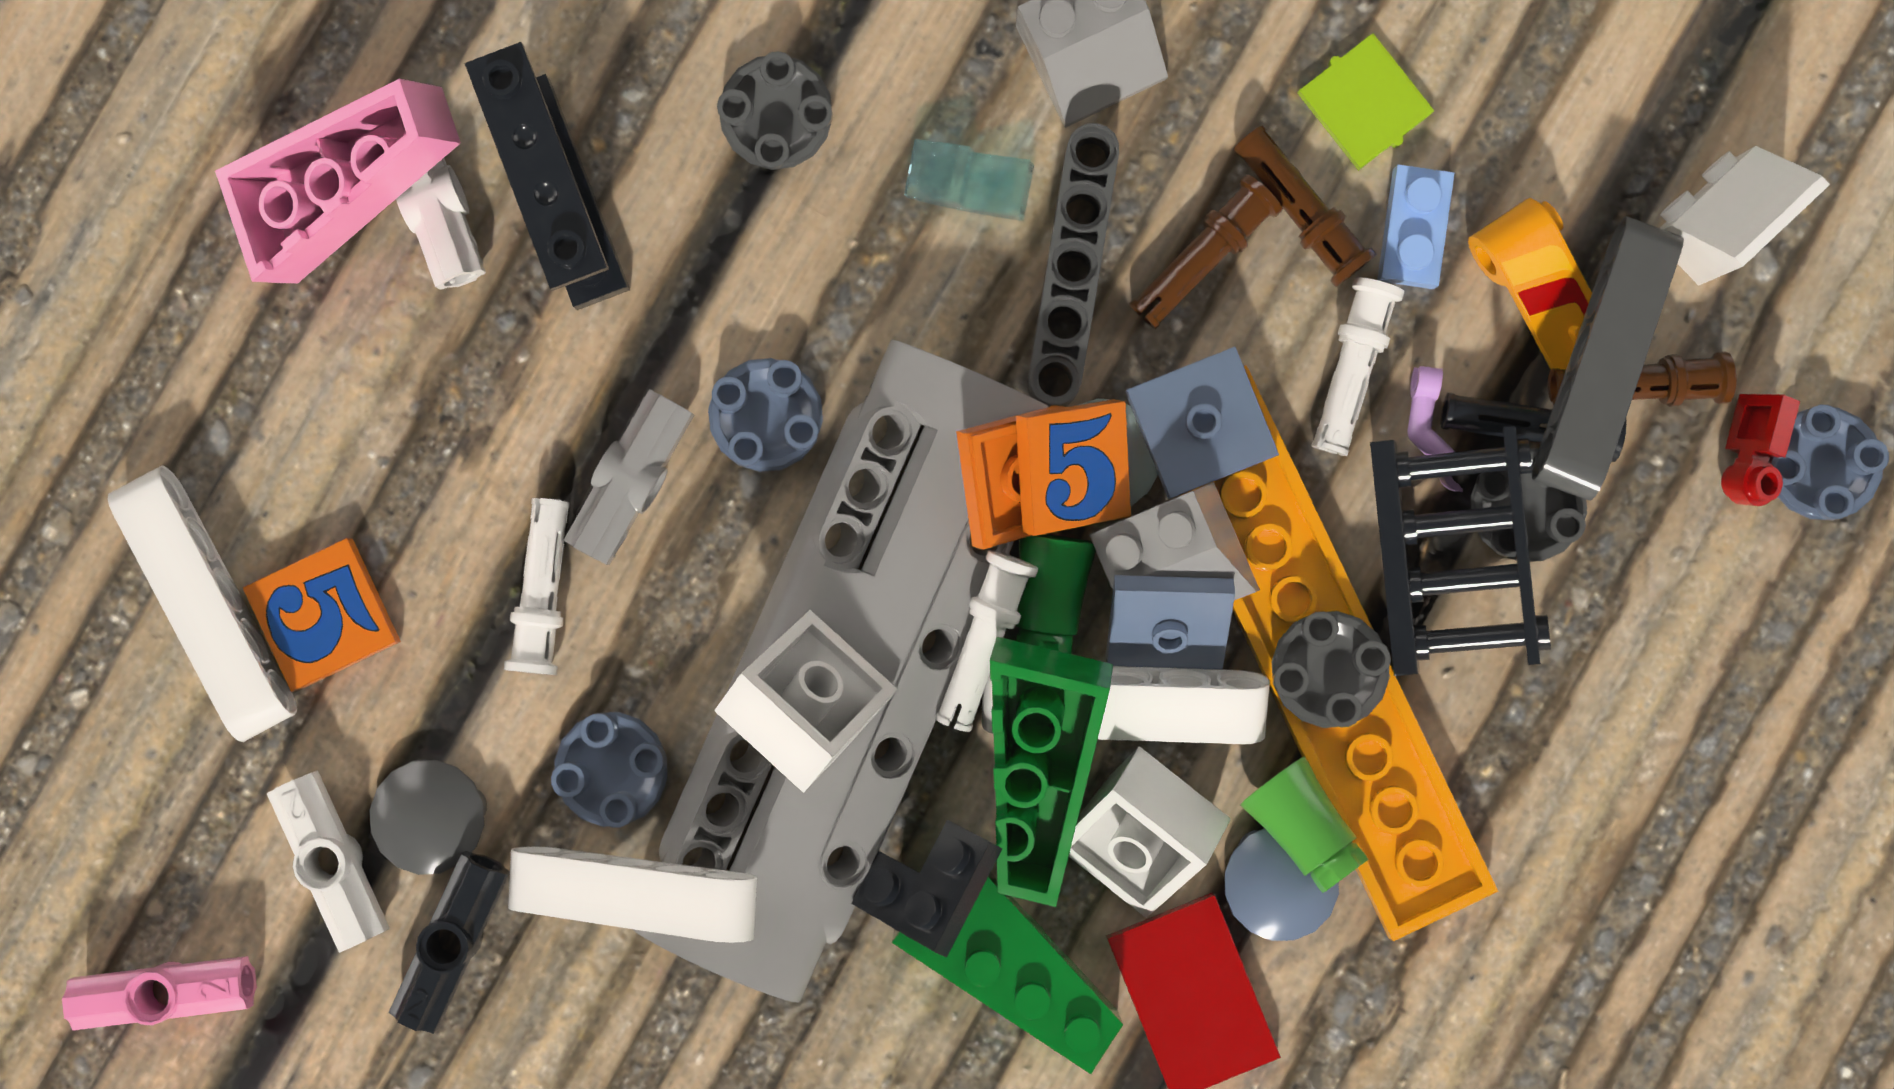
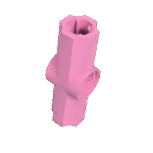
M243 956L186 964L166 962L153 968L73 977L67 980L66 991L62 997L64 1019L68 1020L72 1030L137 1022L143 1025H154L169 1018L248 1009L254 1005V994L257 989L255 968L251 965L249 957ZM155 980L167 988L169 994L167 1005L161 1004L154 997L153 983Z

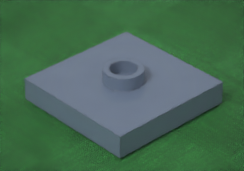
M1236 347L1204 358L1125 391L1168 499L1279 455Z
M1114 575L1106 662L1113 664V666L1222 670L1235 598L1234 579Z

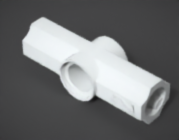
M443 158L396 199L406 224L417 235L434 285L440 290L463 286L476 281L478 277L486 273L483 260H481L477 243L465 216L469 214L466 196L454 170L450 165L446 164L445 158Z
M311 772L268 792L267 796L295 855L293 861L295 877L301 885L311 890L338 952L347 950L390 929L363 871L361 846L355 838L346 833L319 772ZM322 847L331 849L338 858L339 865L335 875H330L323 871L319 864V852Z

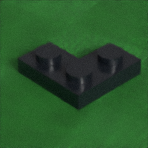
M947 820L920 872L878 851L851 904L931 951L947 958L1002 848Z

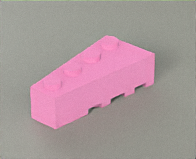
M398 79L215 171L252 282L298 284L461 143L442 87Z

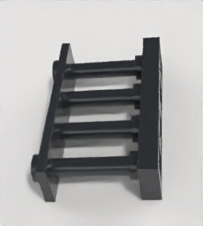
M522 42L464 63L549 288L554 291L565 286L572 306L576 310L630 291L549 77L546 74L538 77L535 76Z
M1515 426L1503 427L1504 447L1409 457L1408 451L1397 453V444L1394 440L1370 442L1394 676L1419 674V661L1430 660V654L1525 646L1528 665L1541 664L1540 650H1551L1547 614L1535 615L1520 475L1532 473L1529 438L1517 439ZM1507 470L1510 505L1415 515L1414 509L1403 510L1401 487L1412 486V480ZM1513 529L1517 564L1421 573L1420 567L1409 568L1407 545L1418 544V538ZM1519 587L1523 619L1521 623L1427 631L1426 625L1415 626L1413 603L1424 602V596Z

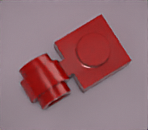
M1739 394L1725 449L1739 455L1738 458H1735L1734 464L1725 469L1721 478L1724 494L1738 505L1764 506L1780 495L1783 487L1782 475L1777 468L1769 463V458L1786 457L1800 405L1799 400L1784 394Z

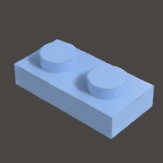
M1399 164L1393 169L1377 277L1378 281L1427 289H1435L1439 286L1454 172Z

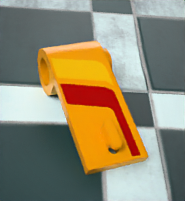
M1528 198L1471 235L1468 239L1469 249L1485 275L1496 284L1507 287L1550 369H1567L1592 292L1560 233L1564 226L1558 212L1546 201L1539 203L1532 198Z

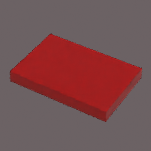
M1213 893L1106 935L1168 1089H1206L1281 1058Z

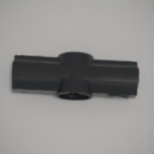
M464 851L460 855L429 925L422 930L417 938L416 953L388 1012L396 1018L397 1023L414 1031H426L432 1034L439 1029L470 959L481 947L483 931L510 875V871L502 866L500 862L485 855ZM441 929L450 930L458 936L461 944L460 954L448 953L443 949L439 941Z

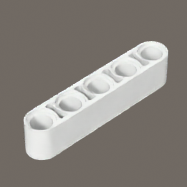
M162 465L109 493L107 499L114 518L216 711L231 735L238 741L245 742L297 713L295 698L185 489L174 473Z
M1113 666L1110 692L1098 739L1253 744L1261 742L1265 739L1270 680L1262 674L1243 670ZM989 675L982 698V727L985 731L992 733V681H990Z
M517 847L511 849L508 909L706 941L746 942L754 940L757 876L734 871L552 847Z

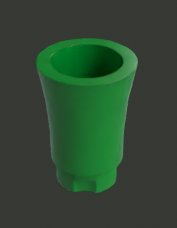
M1050 534L1031 535L1019 539L1020 559L1038 567L1036 577L1028 579L1017 611L1020 613L1021 618L1019 623L1015 624L1016 627H1019L1016 641L1071 654L1073 635H1078L1087 581L1097 552L1092 541Z

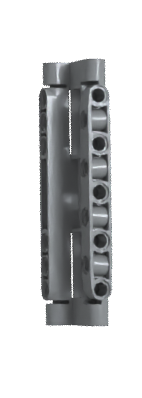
M897 340L890 341L870 386L871 391L869 395L866 396L863 403L852 409L845 421L727 692L739 675L809 610L837 633L893 684L898 691L804 793L776 767L774 768L730 868V871L757 876L754 940L734 943L714 942L633 929L645 939L689 962L744 986L790 1002L799 1003L825 944H832L837 941L855 906L851 903L880 850L935 724L936 714L940 710L945 693L949 687L974 618L969 613L970 607L968 605L970 599L979 595L990 563L985 559L988 550L1009 554L1014 541L984 550L970 546V527L956 431L1049 407L984 375ZM884 416L887 422V432L884 438L876 444L872 435L873 426L879 418ZM920 425H923L922 433L862 570H858ZM861 469L864 474L863 487L858 494L851 496L849 493L850 478ZM839 523L841 527L840 540L834 547L827 549L825 545L826 533L831 526ZM935 630L936 638L933 646L926 653H923V640L928 633ZM718 714L714 719L661 840L659 848L661 862L682 865L683 858L690 850L702 847L700 858L691 866L726 870L772 763L750 743L744 756L738 760L730 761L731 749L744 738ZM889 738L888 750L882 757L875 759L874 755L877 746L884 739ZM725 793L726 797L722 807L715 813L706 814L707 804L710 799L717 794ZM843 846V852L839 860L833 865L827 866L830 854L838 847Z

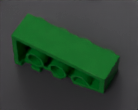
M996 637L990 657V681H992L993 704L991 713L992 733H994L995 764L993 771L996 794V845L1002 848L997 859L998 893L1053 907L1057 905L1110 692L1113 664Z
M991 872L947 958L931 951L901 932L894 930L892 939L894 945L1089 1074H1092L1123 1026L1118 1010L1077 965L1064 954L1035 919L1012 896L998 893L997 878Z

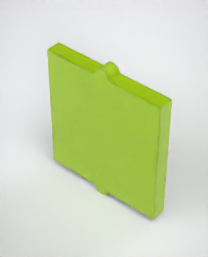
M1374 33L1343 57L1333 56L1328 63L1329 67L1297 93L1358 171L1390 146L1398 148L1404 141L1403 136L1434 112V109Z

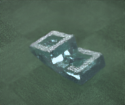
M915 139L904 195L910 199L947 208L1024 221L1034 165L1028 159L976 153L970 146Z

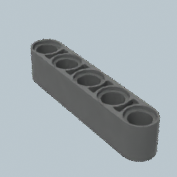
M1087 123L1078 127L1071 134L1063 161L1027 381L1030 397L1049 407L1054 405L1068 406L1075 399L1082 384L1119 158V142L1115 133L1107 126L1099 123ZM1084 144H1095L1104 150L1106 162L1098 167L1085 166L1078 160L1076 150ZM1075 200L1089 201L1095 206L1097 218L1089 224H1078L1069 218L1066 207ZM1072 255L1080 257L1088 267L1086 278L1078 282L1065 280L1057 269V263L1061 258ZM1064 311L1072 314L1079 324V332L1076 336L1070 339L1055 337L1048 328V318L1052 314ZM1048 368L1061 369L1070 380V388L1066 394L1052 397L1047 395L1038 384V375Z
M1627 216L1617 226L1607 248L1533 466L1532 480L1589 501L1599 492L1608 473L1681 255L1684 242L1682 236Z

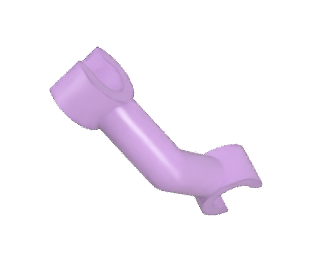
M1419 366V368H1413L1411 376L1410 396L1412 402L1407 430L1408 437L1425 455L1455 452L1432 429L1435 401L1440 394L1443 369ZM1452 476L1439 477L1441 483L1447 489L1463 492V489L1452 479Z

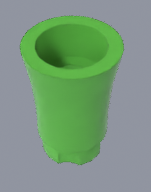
M1305 756L1278 773L1240 804L1277 841L1304 876L1310 873L1311 878L1322 893L1369 860L1362 849L1352 842L1357 837L1339 815L1324 792Z

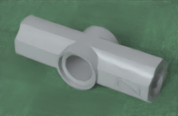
M649 389L621 440L614 441L601 458L591 480L593 489L563 541L606 565H610L618 549L625 541L638 514H643L649 508L660 491L668 472L665 466L692 421L694 414Z

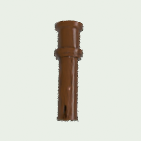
M1263 125L1259 126L1235 146L1234 151L1244 159L1265 187L1276 197L1282 208L1302 231L1298 236L1301 239L1300 244L1304 249L1312 248L1333 274L1330 281L1335 287H1338L1370 262L1377 253L1373 248L1365 249L1345 225L1346 215L1343 211L1337 210L1336 207L1329 210L1301 175L1300 171L1291 163L1266 132L1267 129Z
M1245 175L1240 180L1241 188L1220 210H1210L1205 215L1206 220L1203 222L1205 229L1136 299L1129 303L1131 308L1140 316L1155 300L1159 301L1144 319L1150 327L1157 329L1162 320L1229 252L1232 254L1243 252L1248 247L1246 239L1269 216L1277 217L1283 211L1276 197L1253 176Z
M1726 351L1716 352L1711 358L1683 360L1678 354L1667 355L1661 358L1657 364L1643 365L1632 400L1659 399L1661 403L1669 407L1682 405L1684 400L1713 399L1717 404H1727L1732 401L1736 390L1737 375L1734 360L1731 354ZM1553 368L1549 373L1548 394L1553 405L1555 404L1566 369Z

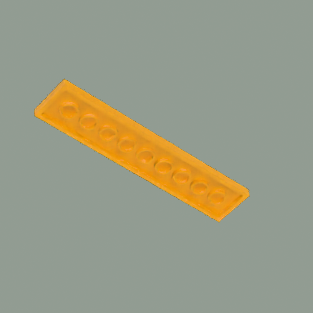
M1245 365L1244 369L1279 455L1213 481L1260 589L1255 593L1234 600L1232 611L1262 674L1270 680L1269 689L1301 756L1306 757L1324 792L1339 815L1357 837L1352 842L1356 843L1369 859L1359 866L1356 871L1388 938L1395 941L1498 892V889L1396 676H1394L1391 666H1389L1390 678L1383 699L1367 717L1349 727L1322 728L1300 720L1283 705L1273 685L1271 661L1278 640L1294 622L1315 612L1339 611L1360 618L1370 628L1372 626L1247 365Z

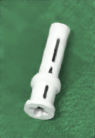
M1363 277L1354 278L1352 288L1356 291L1347 324L1340 325L1338 331L1339 341L1343 343L1339 361L1327 394L1320 424L1311 445L1319 450L1333 454L1338 453L1341 456L1348 455L1354 427L1359 417L1377 354L1383 353L1384 348H1388L1390 338L1386 335L1395 302L1402 301L1404 290L1397 286Z
M532 498L520 607H514V612L510 614V621L515 624L511 659L505 661L504 670L557 675L558 667L552 664L556 629L563 626L561 612L556 611L564 550L563 540L570 503L554 499Z
M988 550L985 558L990 564L980 593L977 597H971L968 605L970 607L969 613L974 618L940 710L935 717L938 722L949 726L958 704H961L962 708L954 729L965 732L972 730V723L990 675V657L996 637L1003 638L1007 628L1013 629L1015 624L1019 623L1021 615L1017 609L1028 579L1036 577L1038 567L994 550Z

